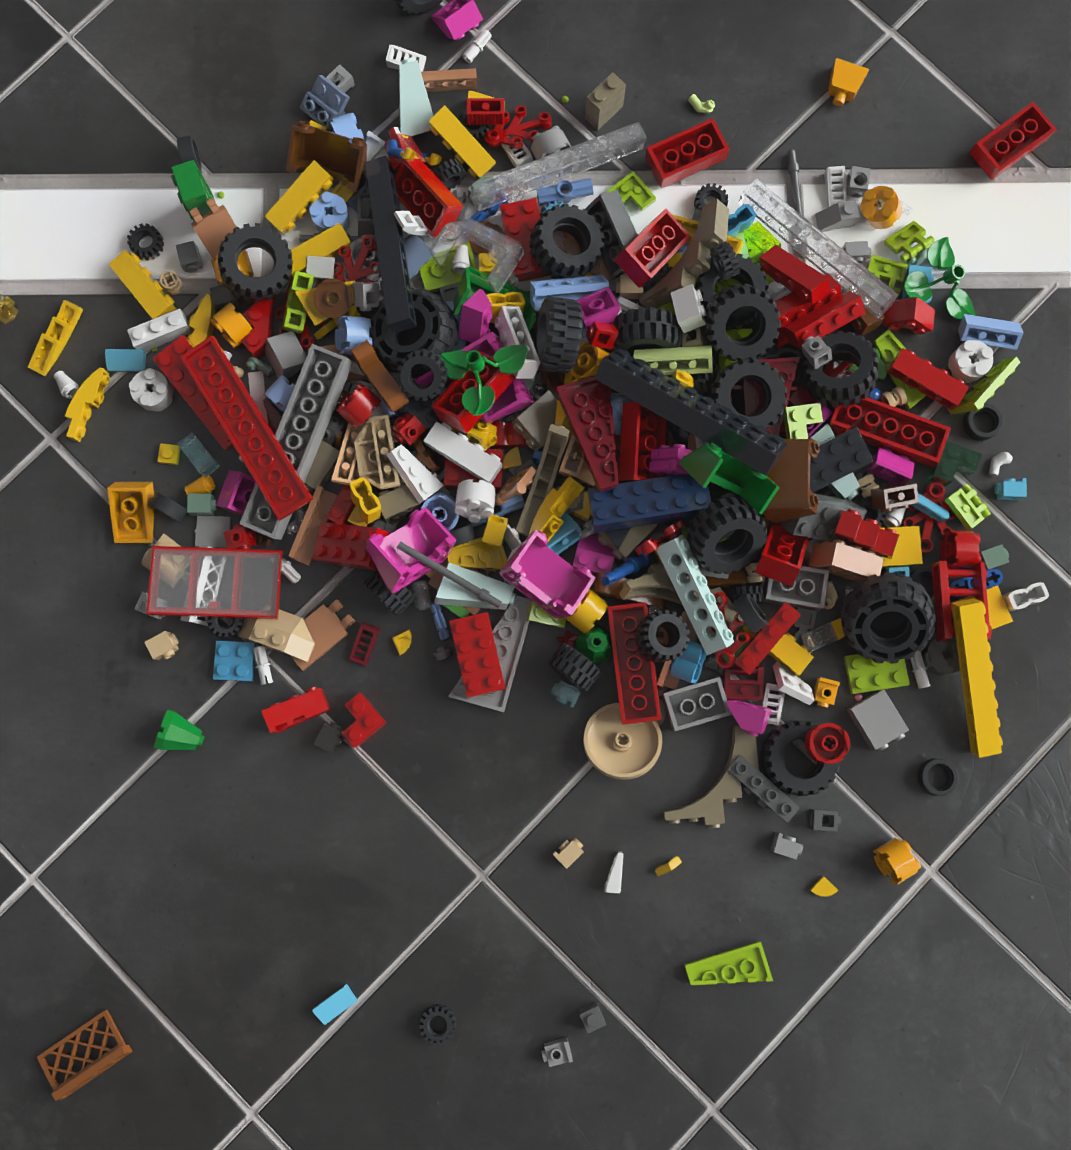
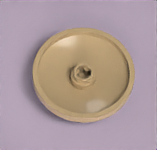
M613 703L602 707L589 719L584 732V750L590 763L602 774L614 779H633L647 773L657 762L662 749V734L657 721L622 725L619 703Z

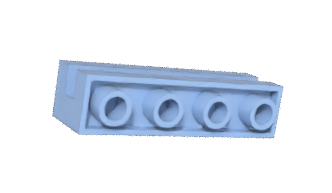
M604 275L530 281V303L535 311H539L542 302L547 297L578 300L608 287L609 282Z

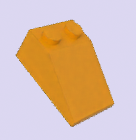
M115 482L110 485L107 490L114 543H152L155 508L150 506L149 502L154 496L153 482Z

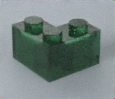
M946 441L940 461L931 468L927 480L939 482L946 487L952 483L956 472L970 476L977 471L982 454Z

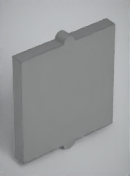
M197 515V526L194 530L196 533L195 547L227 548L223 532L231 529V517Z

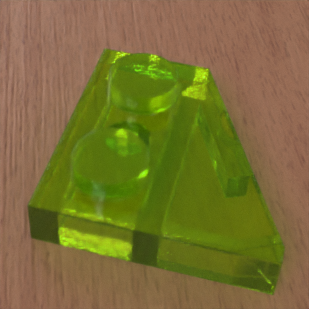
M759 221L743 231L748 255L753 259L752 263L759 264V257L774 245L781 247V242Z

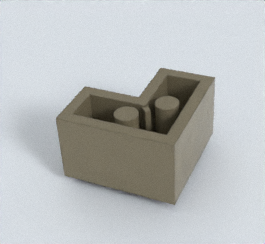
M405 482L401 483L393 491L386 490L381 492L379 497H377L381 504V512L385 520L390 524L406 519L405 514L422 507Z

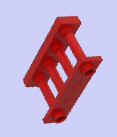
M938 561L931 567L937 642L950 640L953 638V634H955V628L951 623L953 613L952 606L950 605V596H975V599L983 602L986 608V614L984 615L985 623L988 626L987 640L991 639L992 627L989 623L986 588L987 570L984 562L976 564L972 568L973 570L949 569L947 561ZM973 577L974 589L950 588L948 578Z

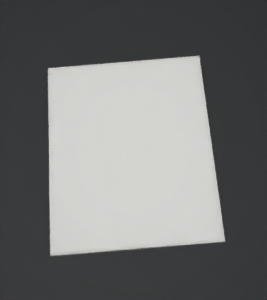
M307 256L306 273L317 278L333 279L335 258Z

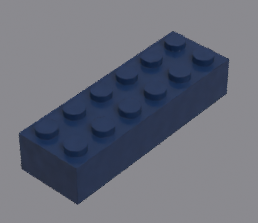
M690 474L620 483L616 488L599 492L597 487L588 488L594 533L694 518L695 515L698 516L700 514L699 511L702 508L705 509L711 503L708 485L706 488L702 487Z

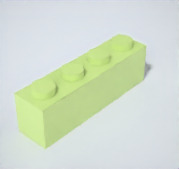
M712 345L634 350L635 359L645 361L646 365L661 370L664 375H673L676 369L689 374L713 373Z

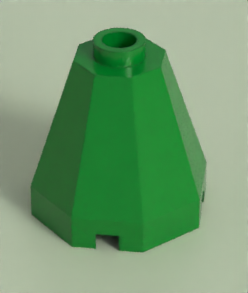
M599 624L595 625L585 634L581 631L575 641L576 650L595 665L607 663L613 654L611 632ZM593 640L600 642V645H594Z
M168 709L153 748L160 750H196L197 746L201 747L205 737L201 735L202 730L177 712Z

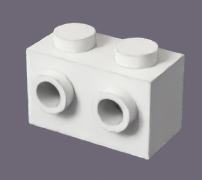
M690 284L671 292L677 321L684 333L706 325L704 317L707 314L704 306L700 304L703 298L699 290L696 291L694 286Z

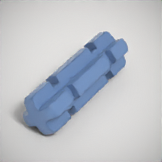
M436 603L430 605L431 612L434 613L433 618L436 628L439 630L440 639H449L450 634L446 629L447 624L443 612L441 613V605Z

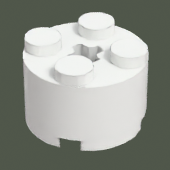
M967 340L949 358L948 367L952 372V376L961 379L965 383L977 381L991 369L993 350L980 341Z
M148 368L137 373L129 383L132 398L145 410L159 412L166 409L172 403L173 386L159 371Z
M473 479L459 483L456 494L455 513L469 518V521L473 523H478L480 519L493 516L496 495L494 486L483 480H479V483H474Z

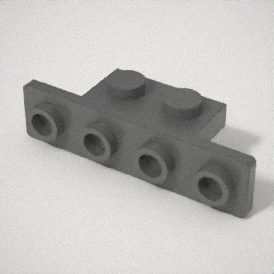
M739 755L728 767V771L741 781V785H743L741 789L749 796L753 794L757 798L756 803L763 809L766 807L772 809L785 822H789L800 809L797 804L742 755Z

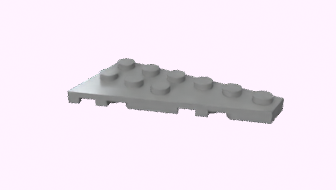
M516 596L513 604H510L499 623L493 629L506 690L468 699L461 676L448 697L500 712L505 711L530 622L526 619L529 604L532 600Z

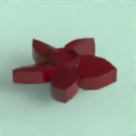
M567 630L564 634L565 637H557V640L561 643L560 646L563 643L574 648V643L579 635L571 634Z

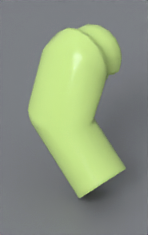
M695 94L688 98L689 103L698 113L709 114L715 107L714 101L700 102Z

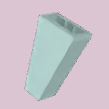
M412 58L402 60V65H399L400 133L409 136L430 131L429 127L431 125L429 120L433 117L418 61H413Z
M826 424L811 438L819 444L834 436L830 426ZM853 472L827 485L839 499H848L849 501L857 496V490L860 487Z
M449 563L447 566L448 570L480 589L488 590L490 595L499 599L502 603L497 608L487 601L483 602L477 598V595L445 576L442 579L434 602L440 605L506 610L508 604H513L516 594L513 593L514 586Z

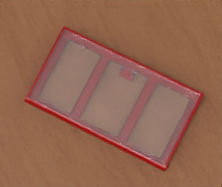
M153 546L146 614L278 619L283 551Z

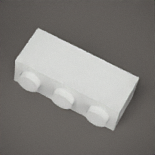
M181 309L127 330L133 346L136 349H142L144 352L178 339L182 335L185 336L193 333L188 326L187 317Z

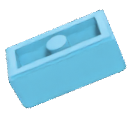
M105 349L107 371L141 372L146 368V353L142 349Z
M919 493V503L909 504L940 523L949 518V512Z
M346 984L314 1007L312 1011L326 1025L358 1000Z

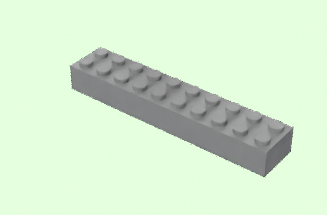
M314 344L310 347L275 434L303 483L306 481L353 364V361L347 357ZM256 483L240 525L273 539L282 540L292 514L283 520H279Z

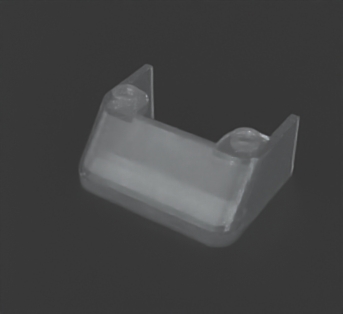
M470 218L446 224L429 249L437 265H442L459 237L462 236L489 250V259L496 266L487 280L494 293H499L524 255L522 244Z

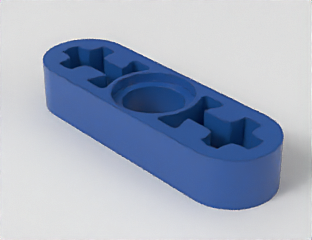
M987 570V578L991 575H995L997 578L994 581L986 582L987 589L1001 584L1003 575L999 570ZM973 577L954 581L949 586L950 588H955V585L956 587L965 585V588L973 589L970 585ZM950 596V597H951V598H954V599H958V598H961V597H964V596Z

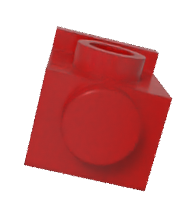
M594 321L592 326H588L586 330V337L591 346L611 350L619 334L614 323L611 322L607 324Z

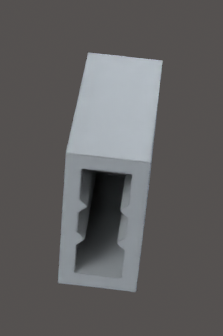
M884 689L875 692L846 709L870 750L882 751L889 746L888 743L894 740L896 742L904 738V733L909 731Z

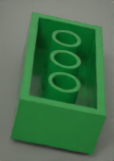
M194 160L173 166L174 175H171L175 187L178 188V198L194 222L195 220L189 211L196 207L201 216L211 212L206 201L212 197L214 199L213 193Z

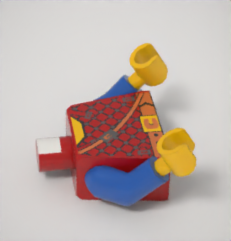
M393 127L388 131L390 139L385 142L384 146L393 169L399 170L403 159L409 161L421 159L424 164L439 165L442 158L440 155L431 153L429 157L428 154L421 153L414 139L409 135L401 134L398 127Z

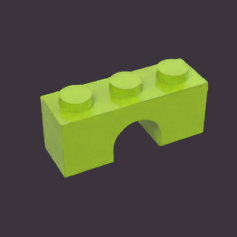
M296 270L293 272L281 327L282 330L293 331L298 334L303 332L307 312H305V308L295 292L312 289L314 275Z

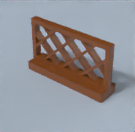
M105 1010L37 1056V1059L54 1091L52 1096L55 1101L65 1099L133 1051L129 1045L125 1044L108 1010ZM103 1017L107 1022L106 1031L97 1030L98 1022ZM84 1030L91 1031L88 1043L80 1041L81 1033ZM95 1033L105 1034L102 1046L93 1044ZM108 1036L115 1037L118 1045L114 1048L106 1047ZM67 1042L74 1043L71 1055L62 1053ZM78 1044L87 1046L84 1058L75 1056ZM92 1047L101 1049L96 1060L89 1059ZM49 1054L57 1055L54 1067L49 1066L45 1060V1057ZM61 1056L70 1058L67 1070L58 1068ZM74 1059L83 1061L79 1072L71 1071ZM57 1071L66 1073L64 1082L60 1085L55 1080Z

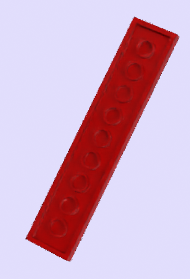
M211 335L181 356L182 361L277 518L283 520L312 501L311 494L216 338Z

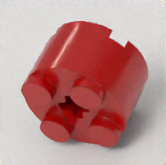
M359 383L353 389V393L350 396L347 395L342 400L337 411L357 429L371 416L374 410L373 407L377 408L381 400L365 385Z
M947 530L943 536H946L945 541L941 540L940 558L941 561H947L949 569H972L981 562V555L979 553L981 538L979 534H975L973 531Z
M822 723L813 726L806 733L805 749L812 760L823 764H834L840 762L846 756L850 749V739L847 732L834 723ZM830 741V745L824 746V742Z

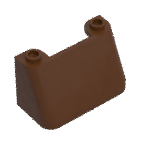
M299 121V123L292 125L286 171L295 173L296 169L304 172L315 160L335 180L341 181L342 185L348 184V190L357 192L365 185L364 171H366L367 144L364 143L362 138L353 137L352 139L310 126V123L306 121Z
M812 438L783 439L788 445L778 464L766 475L780 487L762 513L773 523L817 514L819 499L810 490V458L817 457L820 447L818 442Z

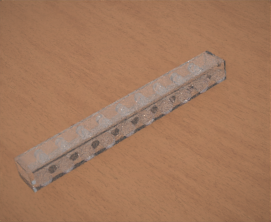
M636 122L471 184L470 196L477 210H484L642 150L647 136L640 123Z
M756 179L742 191L739 204H750L757 214V219L824 274L829 273L845 292L851 291L861 296L864 307L877 318L881 317L893 305L898 297V294L893 289L889 288L877 276L867 270L864 265L860 264L849 253L839 247L793 207L772 192L765 184Z

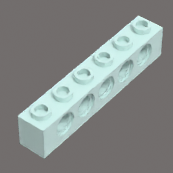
M681 535L658 546L659 548L656 550L706 654H712L734 643L733 634L725 624L724 615L716 605V599L707 586L706 578L701 574L698 561L693 557L688 541ZM677 555L681 557V562L678 560ZM694 591L698 593L699 598L696 597ZM711 627L716 630V633L712 631Z

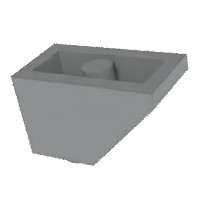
M856 200L836 203L816 213L815 218L818 231L823 232L855 226L860 215Z

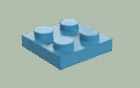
M216 641L213 679L253 682L255 665L253 649L256 647V643Z

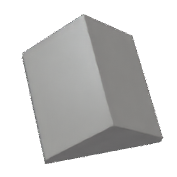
M293 331L267 338L265 355L277 378L283 375L288 380L302 369L307 356Z

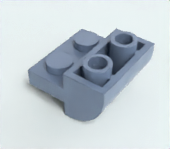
M318 75L311 92H306L299 108L328 129L327 120L346 114L343 110L350 97L323 75Z
M409 234L404 239L410 279L418 274L419 269L431 259L434 253L417 235Z

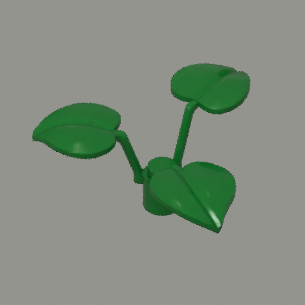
M943 237L935 241L927 251L928 263L933 267H938L939 271L945 270L943 277L928 283V278L924 273L914 271L906 277L903 287L904 292L909 298L918 297L925 302L932 297L930 286L941 281L947 284L954 283L949 292L950 298L945 303L948 314L957 320H962L964 314L975 316L969 296L963 290L956 289L957 285L960 284V279L965 276V269L959 264L954 265L955 256L950 246L949 238Z
M525 345L503 347L494 354L493 358L496 363L488 360L486 356L482 357L477 350L469 352L464 350L443 352L440 354V358L442 361H445V367L448 369L447 376L452 380L462 379L466 371L469 372L471 370L474 372L478 387L468 388L462 396V403L465 409L473 416H479L486 413L492 407L495 400V393L492 387H482L478 372L484 369L485 362L495 368L499 367L500 371L504 374H514L523 367L528 348Z

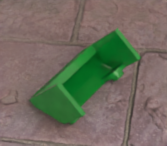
M466 267L453 301L454 314L458 315L459 311L462 312V305L479 289H482L486 295L491 293L519 292L522 293L525 300L523 318L528 331H530L536 320L535 310L530 303V294L475 268Z
M714 443L710 445L704 444L683 456L679 464L702 487L706 488L711 481L740 495L761 515L780 488L764 474L722 452V449Z

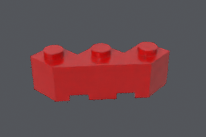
M274 295L272 299L262 298L260 302H256V299L251 298L255 304L243 314L253 330L242 338L241 342L257 359L265 355L267 338L272 337L275 306Z
M852 509L842 511L835 531L836 537L848 539L849 543L866 548L868 551L876 552V555L892 559L899 538L896 530L891 528L880 529L881 525H878V521L869 518L866 521L862 520L859 512Z

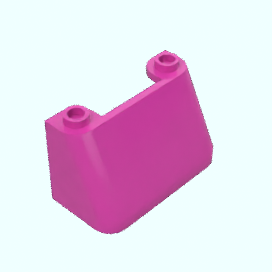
M490 332L461 350L467 352L477 350L494 357V354L503 348L504 345L498 335ZM515 378L481 419L491 423L533 404L534 400L524 380Z
M426 507L420 511L415 510L409 516L408 524L388 536L383 537L381 534H373L367 540L366 548L386 587L392 593L399 591L433 570L396 548L400 541L438 564L445 561L457 541Z
M534 530L506 562L499 574L551 616L558 619L572 616L596 578L586 567H572L546 546L548 540L543 532Z

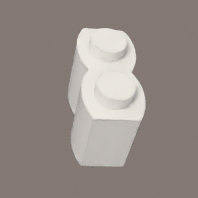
M1039 582L1006 593L1002 597L1009 612L1044 601L1049 597V593L1045 584Z

